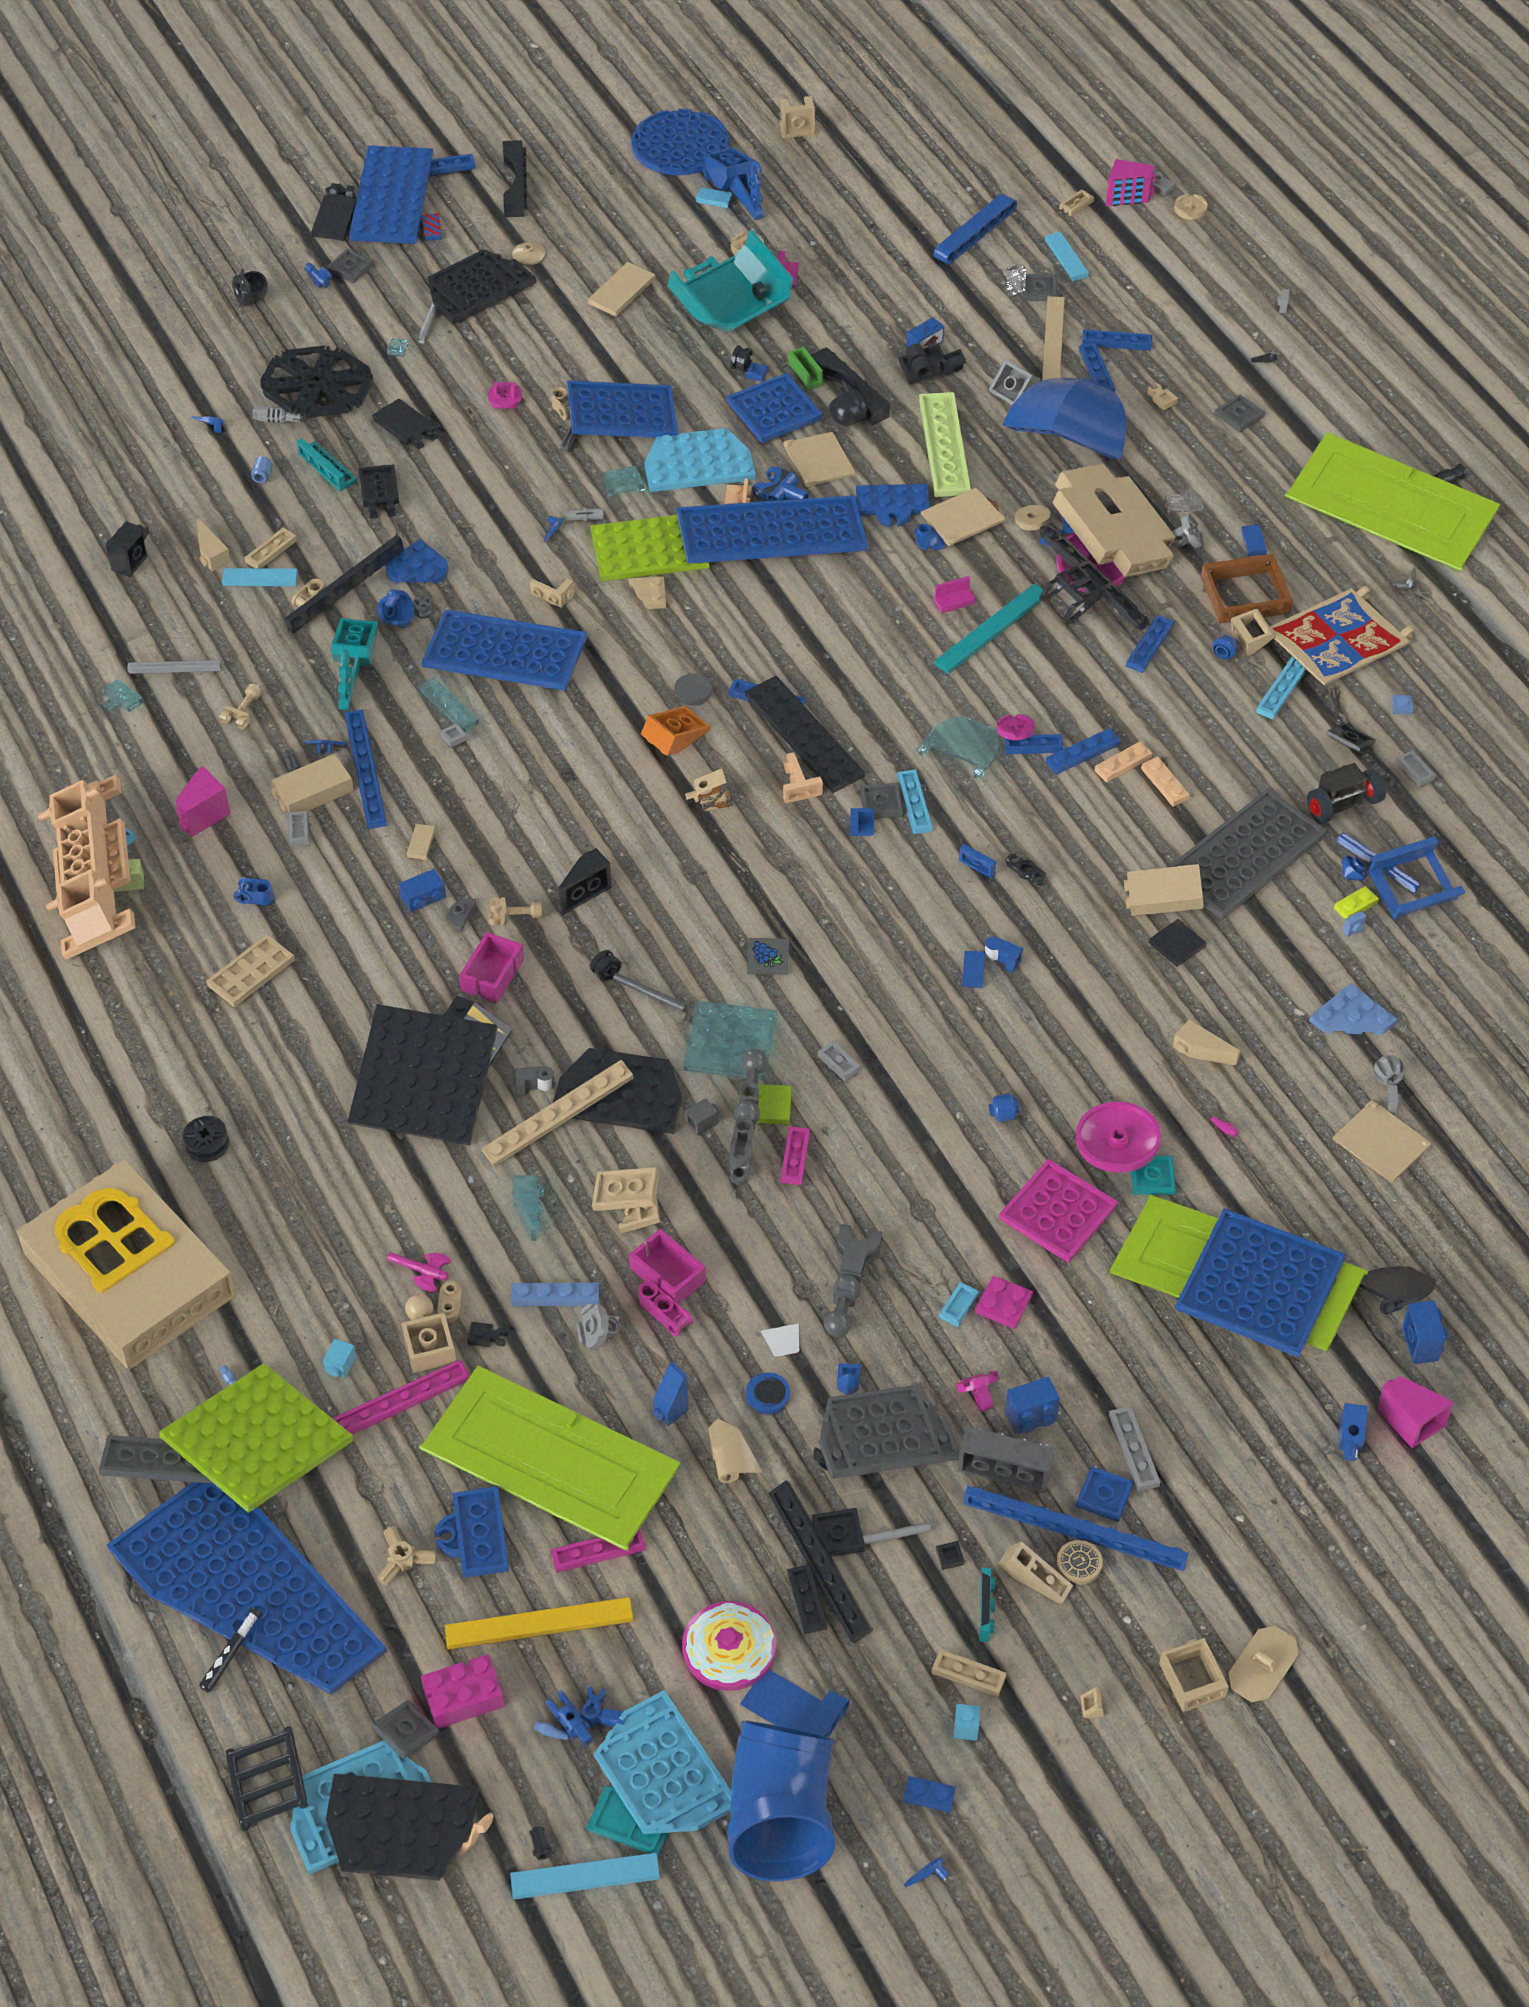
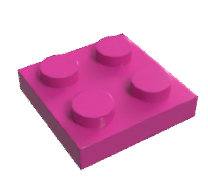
M993 1275L975 1309V1313L1016 1329L1032 1298L1033 1291Z

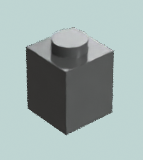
M705 1098L685 1110L686 1123L699 1136L718 1124L719 1111L715 1104H711Z

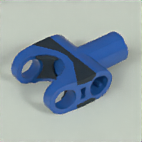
M775 466L770 467L766 471L768 479L772 481L771 483L756 482L752 486L754 495L762 501L809 498V492L796 487L799 481L795 474Z

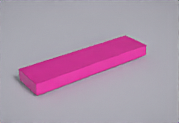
M639 1529L629 1544L627 1551L597 1537L551 1549V1555L556 1573L645 1551L646 1547L641 1529Z

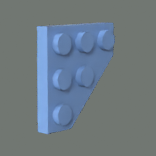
M1351 983L1310 1016L1309 1021L1324 1033L1345 1031V1034L1374 1032V1035H1383L1397 1023V1018Z

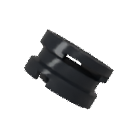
M737 345L731 356V368H738L742 372H747L746 368H749L752 362L753 350L750 348L744 349L742 346Z
M611 950L601 951L593 958L590 964V970L597 974V977L602 982L613 979L615 973H619L622 967V962L617 957H614Z

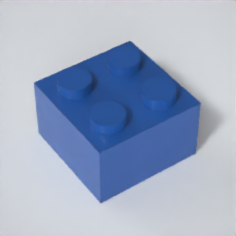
M1434 1300L1411 1303L1406 1310L1402 1330L1413 1364L1439 1361L1441 1352L1444 1351V1342L1448 1338L1447 1330L1445 1327H1442L1441 1311L1439 1308L1437 1309Z
M1049 1376L1007 1390L1005 1414L1015 1435L1028 1433L1034 1428L1049 1426L1057 1421L1060 1398Z

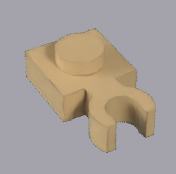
M1155 383L1154 389L1150 386L1148 387V395L1152 396L1153 401L1163 410L1177 404L1178 398L1168 389L1162 390L1160 384Z

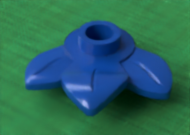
M919 524L914 535L917 537L916 544L921 549L927 550L930 547L934 550H940L945 548L942 537L934 528L927 524Z

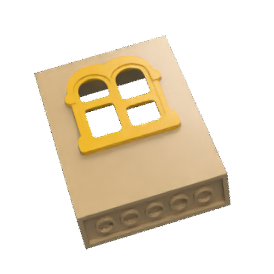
M125 1159L114 1164L109 1170L96 1176L91 1182L78 1188L74 1193L60 1200L47 1211H43L38 1217L29 1223H25L17 1230L24 1255L128 1371L236 1297L231 1272ZM110 1201L119 1202L134 1217V1221L115 1233L111 1232L97 1215L98 1209ZM80 1221L90 1222L98 1230V1234L82 1245L76 1246L67 1235L68 1229ZM143 1227L155 1241L138 1254H132L121 1243V1240L138 1228ZM104 1240L108 1241L125 1259L123 1264L106 1275L101 1274L85 1256L86 1252Z

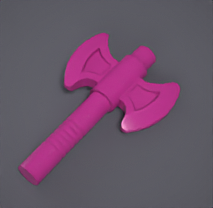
M392 1252L388 1253L387 1260L419 1271L422 1274L421 1276H414L413 1280L418 1287L425 1291L437 1292L434 1280L441 1279L447 1281L449 1273L440 1269L442 1266L451 1263V1259L446 1255L440 1253L425 1254L424 1257L428 1260V1264H422Z

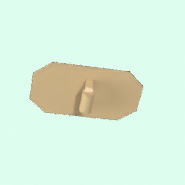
M1276 1626L1258 1629L1228 1672L1231 1690L1250 1702L1269 1699L1299 1655L1296 1639Z

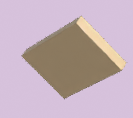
M658 1167L597 1172L592 1202L593 1210L601 1211L655 1206L660 1173Z

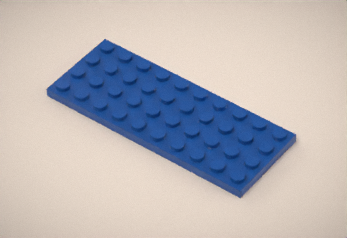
M855 495L677 507L676 509L687 564L868 550V543Z

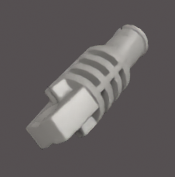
M262 406L254 407L253 419L264 422L270 421L274 423L275 421L276 423L284 424L286 421L301 423L303 418L302 412L295 416L294 411L290 414L280 407Z

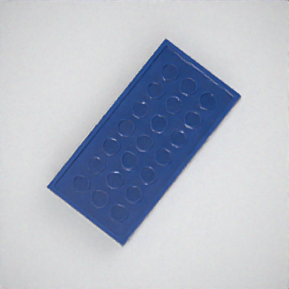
M368 145L349 234L350 241L417 244L434 154L433 148Z
M445 609L422 659V667L566 691L588 637L587 632Z

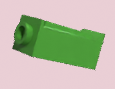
M804 347L789 351L788 365L792 367L805 384L806 390L809 391L823 386L822 369Z

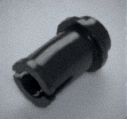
M542 1826L532 1828L529 1834L534 1847L533 1856L537 1860H545L551 1856L550 1852L552 1851L546 1839L545 1829Z

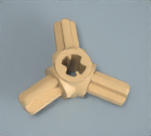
M387 1527L383 1532L390 1546L388 1549L390 1554L387 1558L388 1564L377 1577L383 1585H389L399 1571H406L414 1567V1564H435L437 1559L436 1551L415 1550V1546H410L406 1541H402L395 1527Z

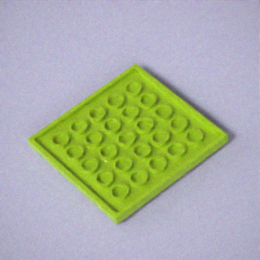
M265 1363L159 1431L160 1438L248 1513L353 1442V1435Z

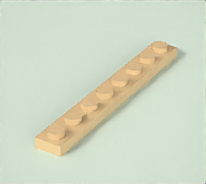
M622 1060L618 1061L484 1146L482 1152L493 1167L497 1166L634 1079L633 1074Z

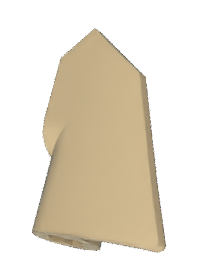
M717 1419L708 1428L712 1458L716 1463L719 1481L722 1483L734 1482L739 1478V1473L761 1474L762 1470L740 1430Z

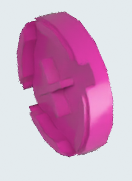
M1016 714V717H1011V715H1006L997 721V732L1003 738L1022 740L1034 734V721L1028 716Z

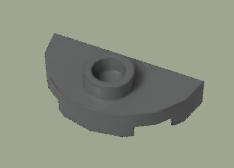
M461 899L455 902L449 909V921L456 931L462 932L476 905V899Z

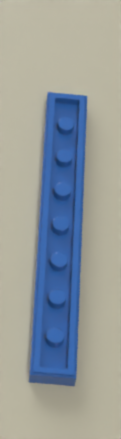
M363 709L344 712L367 828L387 826Z

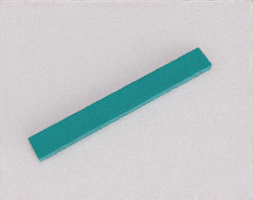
M1032 584L937 658L934 665L945 673L950 674L1042 602L1039 597L1043 589L1036 584Z

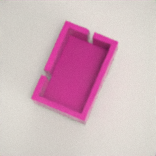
M486 932L459 975L461 991L474 996L481 994V998L498 1003L513 979L514 972L518 971L524 961L523 944Z
M661 1229L646 1240V1245L642 1243L629 1254L630 1269L644 1281L656 1283L658 1287L678 1304L706 1282V1267Z
M489 1654L468 1660L469 1665L466 1666L464 1662L421 1675L426 1700L430 1707L434 1724L438 1729L504 1708L503 1694Z

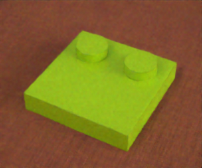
M758 1084L760 1117L757 1123L789 1125L792 1086Z

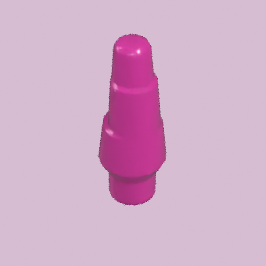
M1215 1116L1211 1118L1215 1126L1225 1134L1233 1137L1239 1134V1130L1233 1124L1224 1122Z

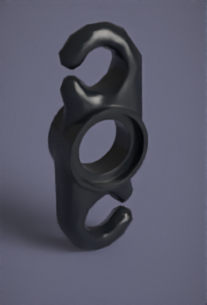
M1010 854L1006 857L1007 867L1017 873L1020 878L1029 879L1031 882H1034L1035 877H1042V880L1035 881V884L1040 886L1047 882L1046 872L1036 866L1033 861L1024 860L1020 857L1018 858L1019 862L1013 863L1011 859H1017V854ZM1023 867H1029L1032 869V871L1024 872L1021 869Z

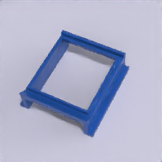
M1435 836L1372 856L1373 862L1368 873L1394 920L1403 915L1450 900H1457L1460 895L1465 894L1462 886L1452 887L1433 851L1438 845ZM1426 857L1444 891L1399 905L1381 870Z

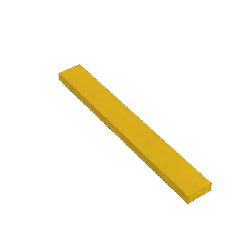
M630 1597L447 1624L445 1625L447 1649L633 1622Z

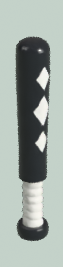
M251 1607L249 1609V1615L245 1622H243V1625H241L238 1632L234 1633L201 1680L199 1687L203 1691L209 1693L213 1690L246 1639L244 1637L257 1618L260 1619L263 1614L256 1608Z

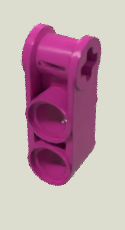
M652 1281L641 1283L639 1286V1304L666 1327L673 1336H679L683 1328L693 1324L694 1320L691 1314L676 1303L656 1283Z

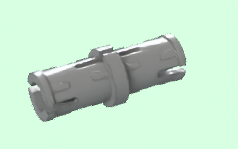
M583 507V509L576 510L567 509V521L584 520V522H587V520L594 519L604 520L603 508L587 509V507Z

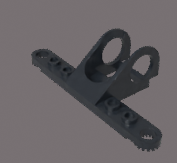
M1045 525L1040 531V536L1071 568L1058 573L1053 580L1049 581L1041 592L1039 599L1046 601L1055 593L1058 594L1064 589L1077 601L1071 604L1063 617V622L1069 625L1104 597L1106 602L1111 604L1131 625L1139 630H1144L1149 624V618L1144 616L1145 614H1142L1138 607L1067 538L1062 537L1057 532L1058 530H1055V527L1052 528V526ZM1056 583H1058L1059 585L1050 594H1048L1050 589ZM1083 588L1088 593L1081 595L1077 589ZM1083 604L1081 609L1071 617L1072 613Z

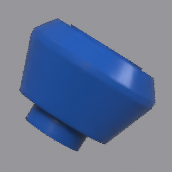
M1223 635L1213 641V652L1221 659H1232L1236 654L1237 643L1232 636Z

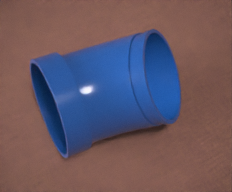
M742 1720V1729L738 1737L733 1768L731 1820L727 1828L731 1862L743 1874L764 1881H788L807 1876L824 1866L832 1857L835 1849L832 1817L827 1810L828 1776L832 1757L831 1751L835 1740L792 1728Z

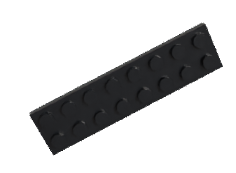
M777 675L745 691L747 699L818 777H821L822 782L832 793L864 777L865 772Z

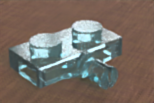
M118 679L103 688L104 694L111 699L103 704L107 711L114 706H119L130 712L143 704V697Z

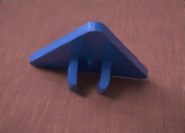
M310 740L305 741V744H317V753L321 754V745H327V753L331 754L332 745H347V742Z

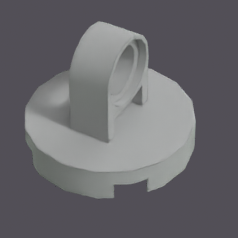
M1191 513L1183 515L1181 517L1182 526L1172 531L1175 537L1182 536L1183 538L1180 540L1174 539L1172 545L1181 547L1191 543L1195 549L1201 548L1205 545L1203 532H1199L1197 528L1199 525L1197 520Z
M599 1304L585 1305L580 1312V1315H583L582 1321L577 1323L579 1340L581 1344H586L588 1348L600 1347L606 1338H612L621 1329L619 1321L613 1316H608L604 1307ZM609 1324L613 1327V1332L608 1330Z

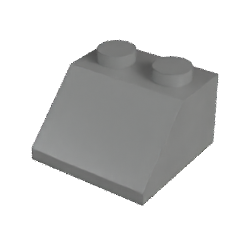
M1004 360L988 391L1013 405L1017 398L1029 387L1038 383L1040 378L1018 365Z

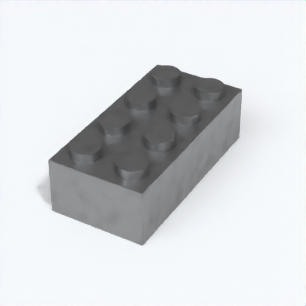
M966 1426L959 1451L958 1472L1046 1494L1052 1472L1055 1448L1044 1443L1037 1444L1023 1438H1013L1005 1436L1003 1433H992L984 1431L979 1427Z

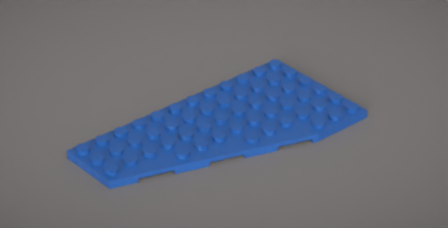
M190 1483L106 1545L111 1554L148 1596L229 1640L235 1632H238L245 1619H247L249 1609L254 1607L259 1610L263 1615L254 1622L244 1637L246 1639L241 1646L330 1695L387 1652L386 1646L258 1507L248 1513L215 1484Z

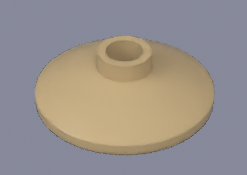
M535 242L521 243L512 251L513 259L527 266L540 263L546 256L544 247Z

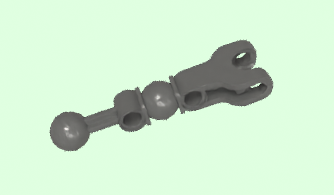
M759 1049L748 1050L741 1060L747 1074L745 1084L740 1088L739 1103L734 1110L736 1122L729 1152L730 1181L737 1185L746 1184L749 1180L755 1123H757L760 1117V1109L758 1107L759 1088L757 1085L759 1074L765 1071L768 1059L766 1054ZM736 1169H743L745 1174L742 1177L735 1176Z

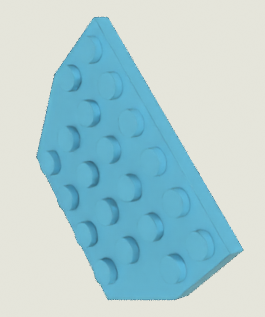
M727 428L656 437L644 462L649 492L741 482L745 478L748 481L756 480L750 450Z
M665 1690L624 1711L619 1717L621 1720L625 1719L624 1725L617 1723L612 1731H609L604 1742L594 1752L596 1761L643 1834L698 1831L731 1812L730 1788Z
M383 1740L302 1775L308 1807L304 1809L296 1807L293 1809L290 1830L308 1875L339 1862L325 1819L334 1773L431 1782L426 1769L415 1764L408 1756L403 1759Z

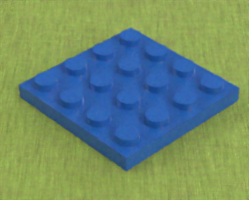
M788 373L726 396V402L761 443L822 419L820 410Z

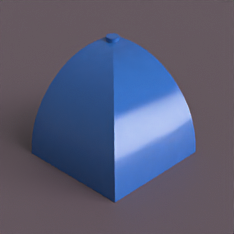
M1049 378L1032 385L1017 398L1003 423V426L1015 431L1057 435L1113 459H1121L1126 438L1125 410L1117 394L1098 385L1093 380L1080 378Z

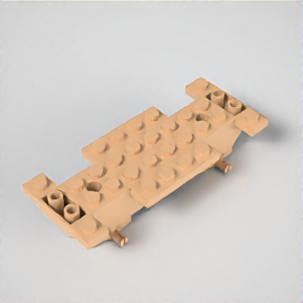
M113 775L101 782L96 780L88 784L81 780L49 795L50 804L48 810L38 813L41 821L50 817L52 825L57 831L58 848L53 849L57 896L55 900L46 903V908L48 911H51L58 907L59 915L64 919L71 933V936L61 940L62 956L66 960L135 929L134 912L131 909H127L116 914L114 890L131 882L125 822L119 818L107 824L105 801L122 793L120 778L117 775Z

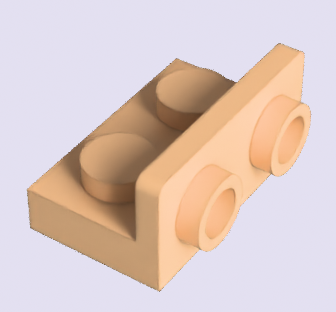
M745 478L744 486L727 485L725 504L750 502L748 496H751L752 485H748V479Z

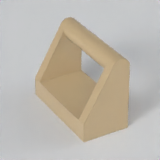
M1258 609L1231 618V631L1247 656L1257 652L1275 637ZM1256 619L1265 634L1252 638L1245 626Z

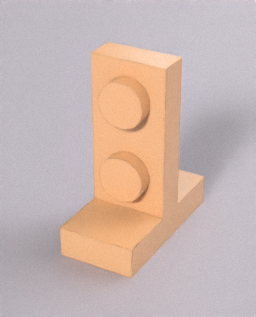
M794 752L786 754L784 768L786 774H790V784L783 785L785 804L822 795L823 782L821 777L805 780Z

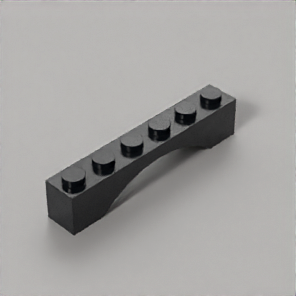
M522 140L503 141L504 165L515 176L511 187L503 193L504 218L524 217V210H527V200H524L527 199V154Z
M828 347L811 354V357L822 369V378L838 382L842 385L841 380H844L852 389H856L861 393L867 405V417L865 419L872 426L890 417L889 402L869 386L865 380L858 376L855 371L847 366Z

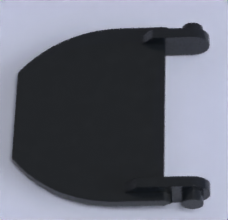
M1385 1267L1368 1271V1274L1364 1275L1359 1287L1384 1299L1379 1309L1384 1314H1390L1401 1310L1403 1306L1422 1300L1430 1295L1436 1287V1279L1412 1267Z

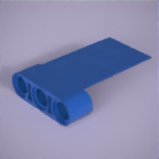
M769 1670L762 1679L753 1684L740 1705L774 1725L829 1737L847 1711L850 1700L833 1690H830L824 1699L820 1700Z

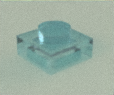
M391 338L387 348V355L404 357L409 346L408 340Z

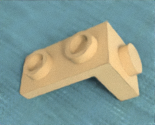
M534 579L530 581L532 595L561 608L574 596L573 581L566 579L557 590Z

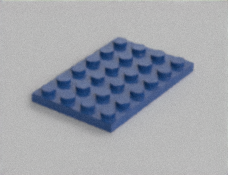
M567 380L566 388L572 434L650 438L678 435L671 385Z

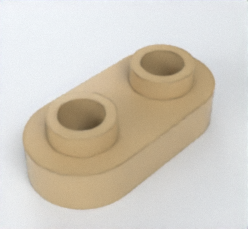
M446 1282L440 1288L437 1311L438 1314L445 1313L447 1323L456 1321L460 1316L462 1288L457 1282Z

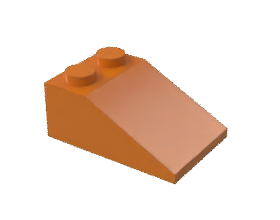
M682 706L648 715L641 735L649 743L655 745L661 753L668 756L681 752L707 733L711 726L689 708Z

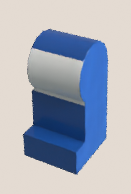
M990 937L985 942V957L989 960H997L1005 964L1006 970L1013 973L1022 960L1023 948L998 937Z

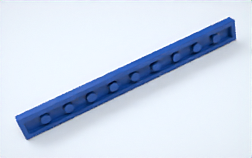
M967 1485L964 1494L965 1505L1181 1571L1185 1570L1189 1553L1181 1548L1165 1546L1155 1540L1142 1539L1135 1534L1122 1533L1112 1527L1099 1526L1089 1520L1076 1519L1066 1513L1060 1514L1046 1507L1033 1506L1023 1500L1010 1499L1000 1493L994 1494L980 1487Z

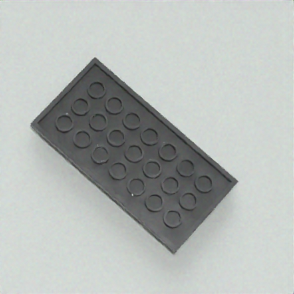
M1267 788L1168 867L1199 864L1203 906L1223 920L1327 835V830Z

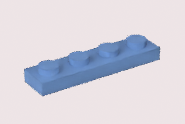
M599 1282L512 1283L511 1306H585L588 1304H599Z

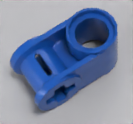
M247 877L239 879L238 890L234 893V899L237 902L265 906L274 901V893L270 881Z

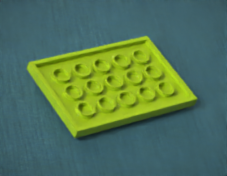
M677 515L590 525L601 582L709 568V562L687 564Z

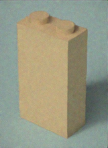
M336 754L272 779L273 788H271L273 797L279 800L282 811L287 813L308 811L354 791L352 778Z
M1199 864L1127 872L1128 880H1124L1125 892L1129 891V897H1126L1127 909L1131 908V916L1203 909Z

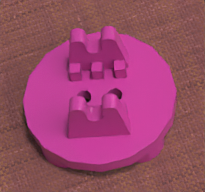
M494 381V385L488 391V401L493 408L515 409L523 397L521 388L515 382L498 383V381Z

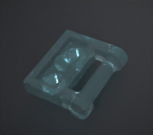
M637 466L602 472V479L609 497L634 490L644 491L643 480H641Z

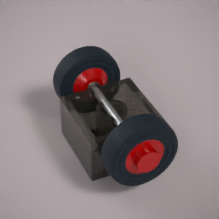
M1354 762L1322 774L1319 787L1308 792L1307 804L1314 820L1321 824L1330 821L1333 818V814L1362 804L1363 796L1370 804L1382 802L1386 797V789L1382 777L1376 770L1368 769L1362 772Z

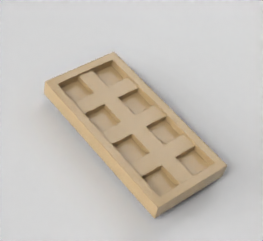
M266 934L206 980L207 986L233 1007H236L294 962V955Z

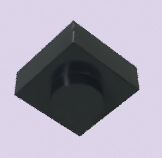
M958 1541L936 1546V1553L942 1570L964 1565L965 1560Z

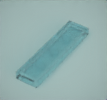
M435 677L418 685L419 691L453 724L457 723L464 733L479 724L478 719Z

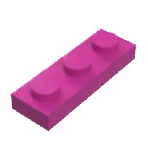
M789 1126L781 1183L802 1185L810 1129Z

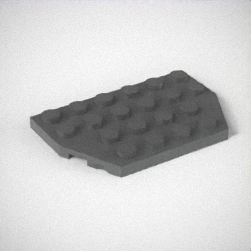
M913 1385L828 1398L819 1445L831 1479L959 1460L960 1450L947 1417L931 1407L932 1403L927 1398L921 1396L920 1392Z

